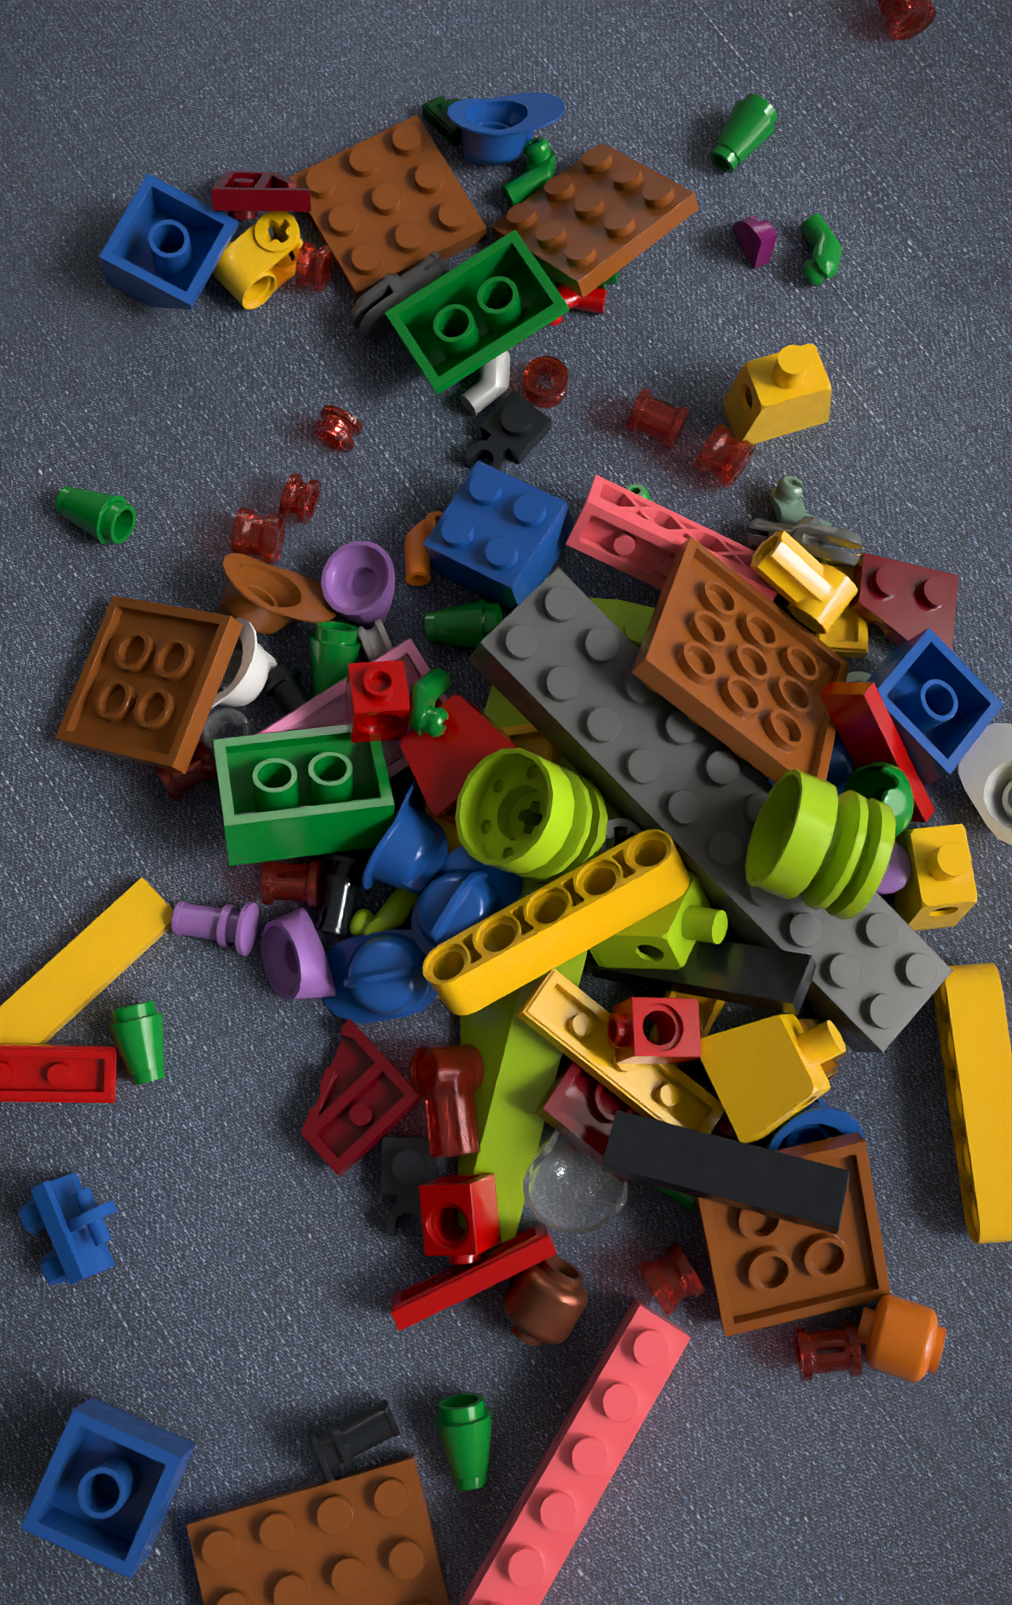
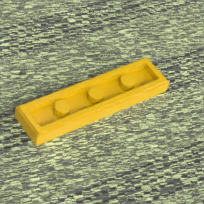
M141 877L0 1006V1043L45 1044L171 928L174 909L146 879Z
M552 969L543 975L516 1014L518 1018L642 1117L711 1134L725 1110L720 1101L674 1064H616L615 1048L610 1047L607 1037L608 1019L611 1014L556 969Z

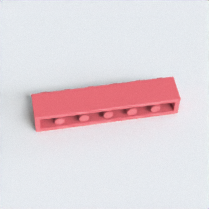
M634 1298L458 1605L541 1604L691 1337L683 1328Z

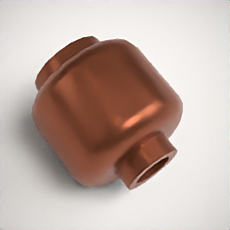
M554 1255L516 1275L504 1296L503 1307L504 1312L512 1322L511 1331L518 1339L528 1345L537 1347L542 1342L548 1344L562 1343L570 1335L588 1303L587 1291L582 1284L584 1276L580 1270L567 1260Z

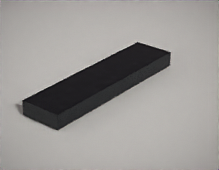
M696 941L685 965L678 970L606 968L598 966L593 955L587 967L593 977L798 1015L817 966L813 956L809 954L722 941L720 944Z
M616 1110L602 1162L603 1172L837 1234L840 1228L850 1170Z

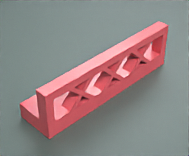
M598 475L595 476L589 488L584 505L566 541V545L662 590L676 551L691 536L771 601L774 600L778 593L749 567L753 560L754 550Z

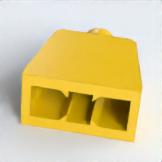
M810 343L802 346L788 345L778 353L751 360L743 365L722 402L723 410L738 449L828 422L832 389L816 346Z
M963 824L905 829L895 838V842L902 846L910 856L912 870L910 879L905 886L893 893L896 912L914 931L954 927L977 903V890L966 829Z
M794 1014L772 1016L700 1038V1059L735 1133L742 1143L757 1141L768 1136L825 1094L831 1087L820 1064L846 1052L844 1041L830 1020L804 1032Z

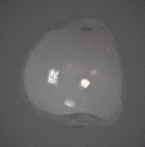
M555 1130L545 1139L533 1156L523 1180V1194L531 1212L542 1223L564 1233L582 1234L602 1228L620 1212L628 1197L627 1182L622 1183L612 1174L603 1172L601 1165Z

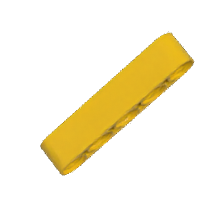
M659 829L640 832L432 949L424 959L422 966L424 977L451 1013L469 1015L669 905L684 895L690 882L688 871L672 837L667 832Z
M992 962L950 965L949 967L953 971L933 993L966 1228L971 1241L975 1245L1012 1242V1050L1001 979L997 967Z

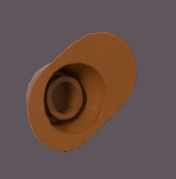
M231 553L223 558L221 566L228 581L218 603V613L251 622L256 633L271 635L287 627L294 619L317 623L331 621L338 615L324 599L321 584L312 578L266 564L245 554Z

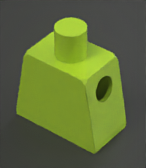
M688 871L690 882L684 895L589 950L598 966L678 970L685 965L696 941L720 944L723 941L727 931V915L723 910L710 908V903L698 877Z

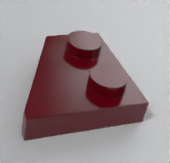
M226 171L211 189L213 211H227V215L233 219H254L258 217L257 211H312L311 189L307 187L296 188L295 181L283 178L282 175L276 172Z
M867 553L860 555L858 563L854 566L852 580L858 591L850 601V609L868 623L879 626L884 635L897 646L902 645L925 629L930 628L952 650L959 575Z
M351 1019L343 1024L340 1032L342 1035L341 1042L331 1067L327 1066L319 1085L320 1095L316 1104L310 1108L301 1131L302 1136L330 1168L341 1177L423 1099Z

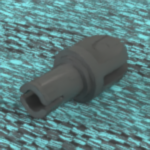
M433 251L427 258L402 276L387 273L380 278L381 282L365 292L354 303L351 310V322L354 327L359 329V333L365 338L372 340L379 339L390 333L393 329L385 312L450 271L443 259L438 262L440 255Z
M804 516L795 525L755 518L749 528L759 531V535L748 533L747 536L748 548L756 551L760 544L770 538L776 531H786L820 564L823 563L841 568H852L858 563L860 557L851 552L821 546V544L851 549L863 548L861 536L855 532L821 525L819 518Z

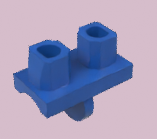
M76 1172L53 1181L42 1182L30 1189L33 1198L19 1209L18 1214L25 1230L32 1235L46 1230L49 1234L55 1250L41 1256L40 1263L48 1284L53 1285L68 1281L71 1286L115 1266V1262L106 1244L112 1238L104 1222V1219L118 1212L114 1200L97 1206L90 1187L83 1189Z

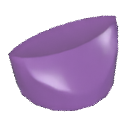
M353 541L341 546L329 557L322 571L321 587L324 599L337 613L358 627L362 626L364 629H370L374 626V621L377 619H381L384 624L392 605L395 590V570L389 554L381 546L370 541Z
M300 907L268 922L262 931V962L266 976L278 996L286 1001L336 996L332 973L323 945L306 910Z

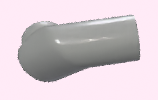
M508 351L480 367V380L460 395L461 402L472 415L478 414L508 389L510 385V355Z

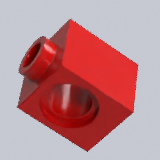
M404 660L348 663L345 698L351 743L402 739L406 735L411 710Z
M631 997L613 1006V1013L608 1019L607 1037L610 1047L615 1048L616 1064H682L700 1058L701 1043L698 999ZM645 1018L652 1020L659 1030L657 1045L648 1041L643 1033V1021Z
M494 1173L442 1175L419 1185L425 1256H447L449 1264H469L480 1261L482 1259V1252L501 1242ZM455 1209L463 1214L466 1220V1230L462 1229L457 1223Z

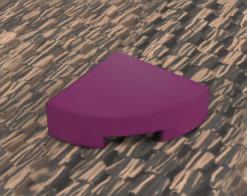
M754 215L737 221L733 225L732 231L753 269L769 263L778 234L771 223L765 219L758 222L757 217H754Z

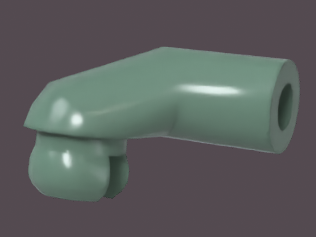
M782 477L778 481L777 487L771 490L770 503L778 523L795 525L804 516L819 518L806 512L801 498L805 488L803 483L796 477ZM819 518L821 525L832 526L831 522Z

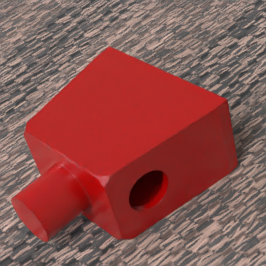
M460 694L451 696L444 703L439 698L436 700L435 707L445 709L449 716L443 723L447 727L441 736L433 738L426 733L420 736L412 729L400 741V747L430 811L436 818L452 825H456L455 814L458 795L468 774L483 758L500 749L521 748L475 704Z

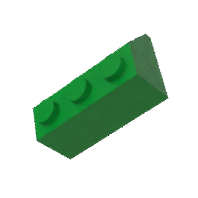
M513 230L389 309L385 314L399 344L421 378L438 395L569 312V307L518 232Z
M349 724L213 740L229 866L374 848L394 823V800L381 741L351 743Z

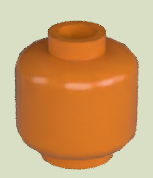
M886 1294L878 1300L875 1310L863 1307L855 1341L866 1344L865 1360L870 1368L916 1383L921 1381L926 1372L936 1374L944 1347L946 1328L938 1325L937 1314L929 1306L893 1294Z

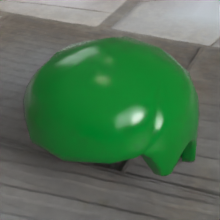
M874 761L858 767L846 781L843 793L852 790L864 796L866 800L873 798L892 807L896 820V838L909 826L913 815L914 798L906 774L899 767L880 761Z

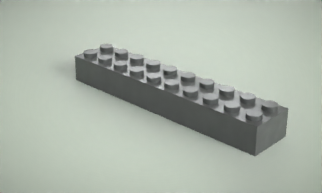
M558 567L479 643L468 660L583 777L595 784L603 797L623 818L635 822L642 832L659 829L667 832L672 837L687 871L692 872L698 877L710 906L713 909L725 911L728 924L748 945L812 955L817 967L804 1002L824 1022L830 1020L839 1031L843 1041L854 1052H884L953 970L877 892L858 915L851 919L842 920L829 915L824 909L814 910L809 908L802 901L801 893L795 898L784 899L754 888L747 882L745 862L748 844L761 807L773 786L753 765L735 756L727 745L703 727L692 723L684 712L659 693L649 690L641 679L631 672L639 649Z

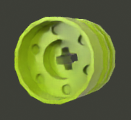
M506 748L483 758L468 774L458 795L455 821L459 840L469 856L499 870L515 873L522 878L531 879L540 884H548L598 856L606 838L608 814L604 797L591 780L522 748Z
M797 769L787 771L774 784L754 824L747 848L745 862L746 880L752 887L784 899L795 898L801 893L802 901L809 908L814 910L824 909L829 915L842 920L854 918L867 906L878 890L889 865L896 830L893 808L873 798L866 800L864 796L852 790L841 793L838 796L836 786L826 780Z

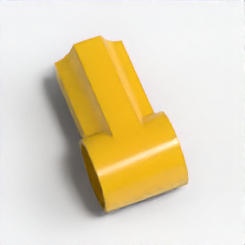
M776 531L770 538L763 541L752 555L753 560L749 567L789 602L787 606L789 612L800 623L816 633L826 634L858 591L856 585L846 575L830 565L820 564L786 531Z

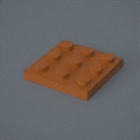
M418 115L289 177V179L296 182V188L307 187L311 189L312 211L305 213L356 300L381 282L380 278L387 273L402 276L427 258L433 251L440 255L439 262L441 259L446 260L487 239V227Z
M601 143L597 147L586 151L581 159L561 174L550 178L544 187L522 203L510 208L506 215L490 227L496 241L516 230L545 273L584 298L698 211L699 208L695 192L612 147Z
M112 596L55 739L71 747L186 774L243 624L230 615Z
M858 1131L777 1150V1152L850 1170L840 1228L837 1234L695 1196L719 1322L725 1337L876 1301L886 1294H891L866 1141Z

